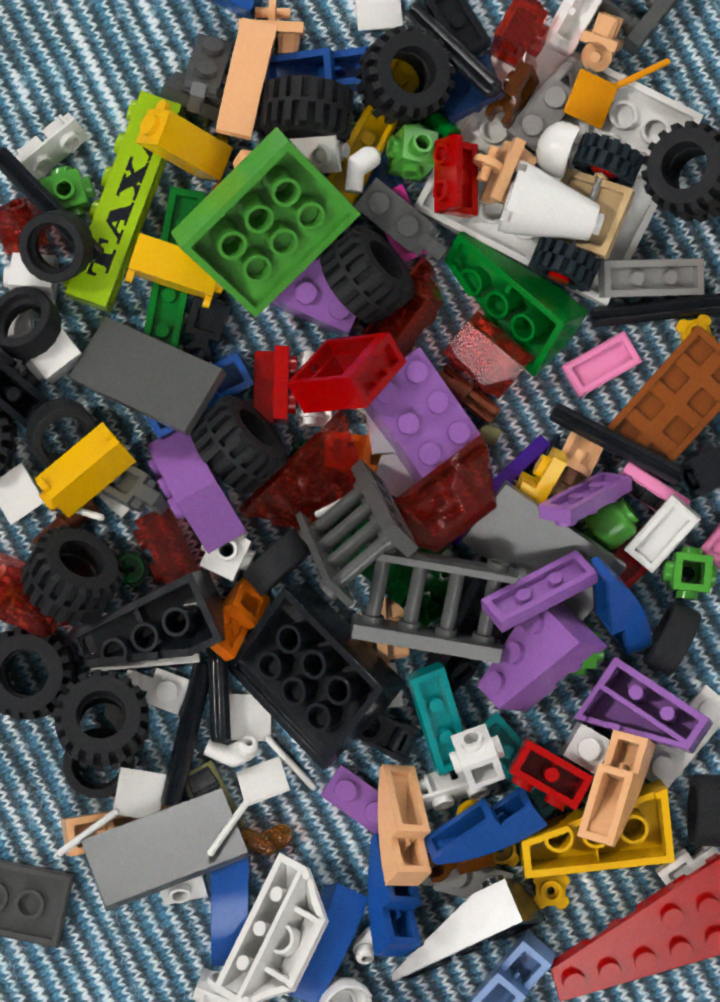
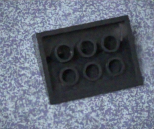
M308 583L282 588L242 644L236 657L228 664V670L322 770L327 769L388 708L406 684L365 641L351 639L350 625Z

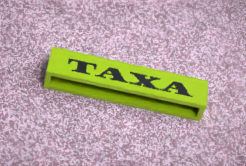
M142 90L138 99H133L130 102L126 114V120H129L125 134L119 133L114 145V153L117 154L112 167H106L101 180V186L104 187L100 200L95 199L89 211L88 219L92 221L89 229L92 237L104 248V253L97 261L89 263L86 270L79 275L63 282V287H66L65 293L70 299L111 313L139 233L142 231L167 164V160L135 143L140 132L141 121L146 116L148 109H155L157 103L164 99ZM164 99L171 104L170 111L184 118L185 113L181 104Z

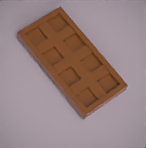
M697 325L610 422L607 428L674 462L720 411V344ZM645 470L646 472H648V473L651 474L652 476L656 477L657 479L660 478V477H658V476H656V475L650 473L649 471Z

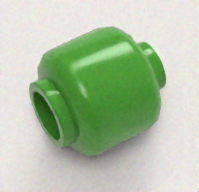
M623 497L618 499L617 502L609 503L598 509L597 513L584 517L588 527L583 531L584 534L610 551L616 550L637 533L636 523L639 521V517Z

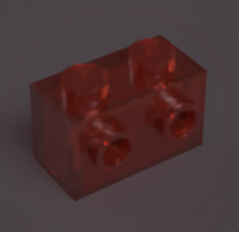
M513 0L495 31L490 55L515 69L520 61L527 63L531 56L537 58L546 43V36L550 30V27L545 25L549 12L544 10V6L537 0Z
M479 311L467 321L443 351V354L448 357L449 362L454 368L466 372L476 380L478 387L482 391L494 395L498 399L533 359L530 353Z
M170 506L163 516L151 512L135 520L139 529L133 531L134 536L142 551L149 549L154 559V562L150 563L149 566L158 584L165 582L167 585L191 572L202 571L183 528Z

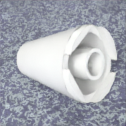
M520 160L516 169L517 176L515 182L511 183L501 214V223L497 231L504 234L586 241L590 239L591 234L599 235L605 214L599 213L600 205L529 162Z

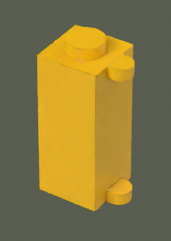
M164 99L157 103L155 109H148L146 116L141 121L140 132L135 143L199 179L221 181L233 147L228 145V137L223 134H218L214 137L170 111L171 104Z
M139 233L125 281L132 283L134 276L202 298L204 299L202 307L209 309L214 292L221 294L223 287L181 250L178 245Z
M101 422L34 478L37 485L43 491L39 494V497L51 511L59 508L70 518L132 466L136 460L104 422Z

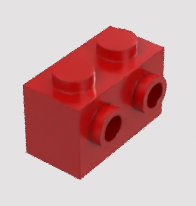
M524 738L507 768V771L514 775L511 782L528 792H531L533 787L546 793L544 801L561 811L565 809L566 805L576 810L594 779L590 774L527 738Z

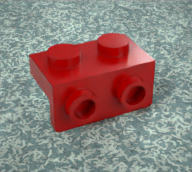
M452 134L435 140L433 160L435 162L433 187L434 213L473 218L478 216V180L476 179L478 176V166L472 162L475 154H478V144L463 142V136L460 134Z
M275 345L274 351H256L254 354L253 407L270 424H289V414H296V399L287 386L290 378L297 373V356H291L290 346Z

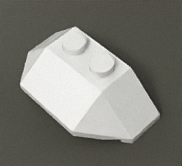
M279 852L213 987L214 991L232 1002H261L296 991L329 923L310 868Z

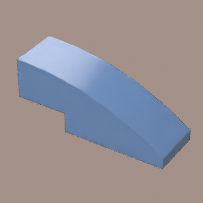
M526 930L496 964L467 1002H522L527 997L528 991L552 966L555 952L530 931Z

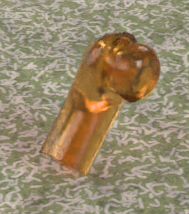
M283 823L262 833L245 826L240 832L246 847L263 855H271L287 847L292 840L291 828Z

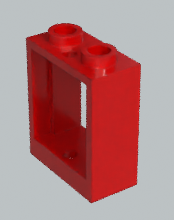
M390 332L326 339L289 380L287 386L304 413L368 408L407 361Z

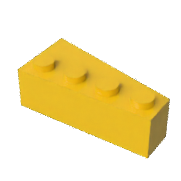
M661 779L642 786L633 811L615 847L577 836L585 807L547 820L548 826L519 842L521 868L525 879L673 863L675 858L668 788Z

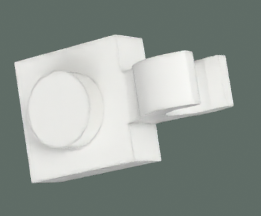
M158 667L153 677L133 669L127 670L126 676L132 679V684L134 686L138 685L141 690L147 691L145 696L147 704L176 715L179 714L186 695L189 679Z
M700 846L690 856L684 848L674 855L675 862L664 863L655 871L665 885H668L681 875H689L705 865L707 858L715 853L720 855V851L714 846Z

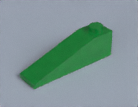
M463 231L458 233L444 260L467 295L474 296L485 312L482 317L487 325H494L504 340L501 345L506 353L533 377L538 375L573 338L588 313L583 306L558 286Z

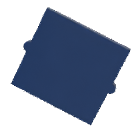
M489 54L480 57L478 60L498 78ZM457 70L456 74L450 78V80L455 82L454 89L448 93L450 97L443 105L451 124H454L474 112L479 113L482 108L504 97L505 94L503 89H501L495 98L485 97Z

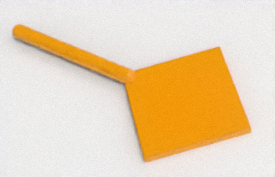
M665 58L614 84L580 68L563 113L601 130L618 89L669 65L671 61L669 58Z

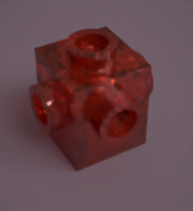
M15 198L7 204L0 206V240L7 257L11 256L12 252L20 253L18 248L20 233L28 221L42 214L27 198ZM52 225L46 226L39 233V248L42 245L49 244L46 229L52 228Z

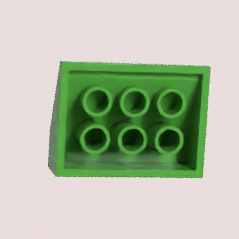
M276 127L171 231V234L181 250L256 318L361 213L290 139Z

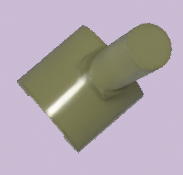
M491 424L483 425L479 431L483 438L472 446L460 464L468 468L481 451L484 443L495 447L501 433L500 428Z

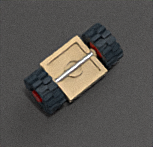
M594 132L592 134H583L572 160V165H574L576 170L566 167L565 175L560 181L600 205L599 213L605 214L598 236L591 234L588 241L540 237L528 265L533 272L538 273L537 275L540 277L548 278L547 280L552 283H558L559 286H567L571 290L576 291L577 289L580 292H588L601 264L600 260L596 257L608 261L636 193L632 187L644 158L637 149H631V145L627 143H620L619 139H610L608 135L602 134L600 136Z

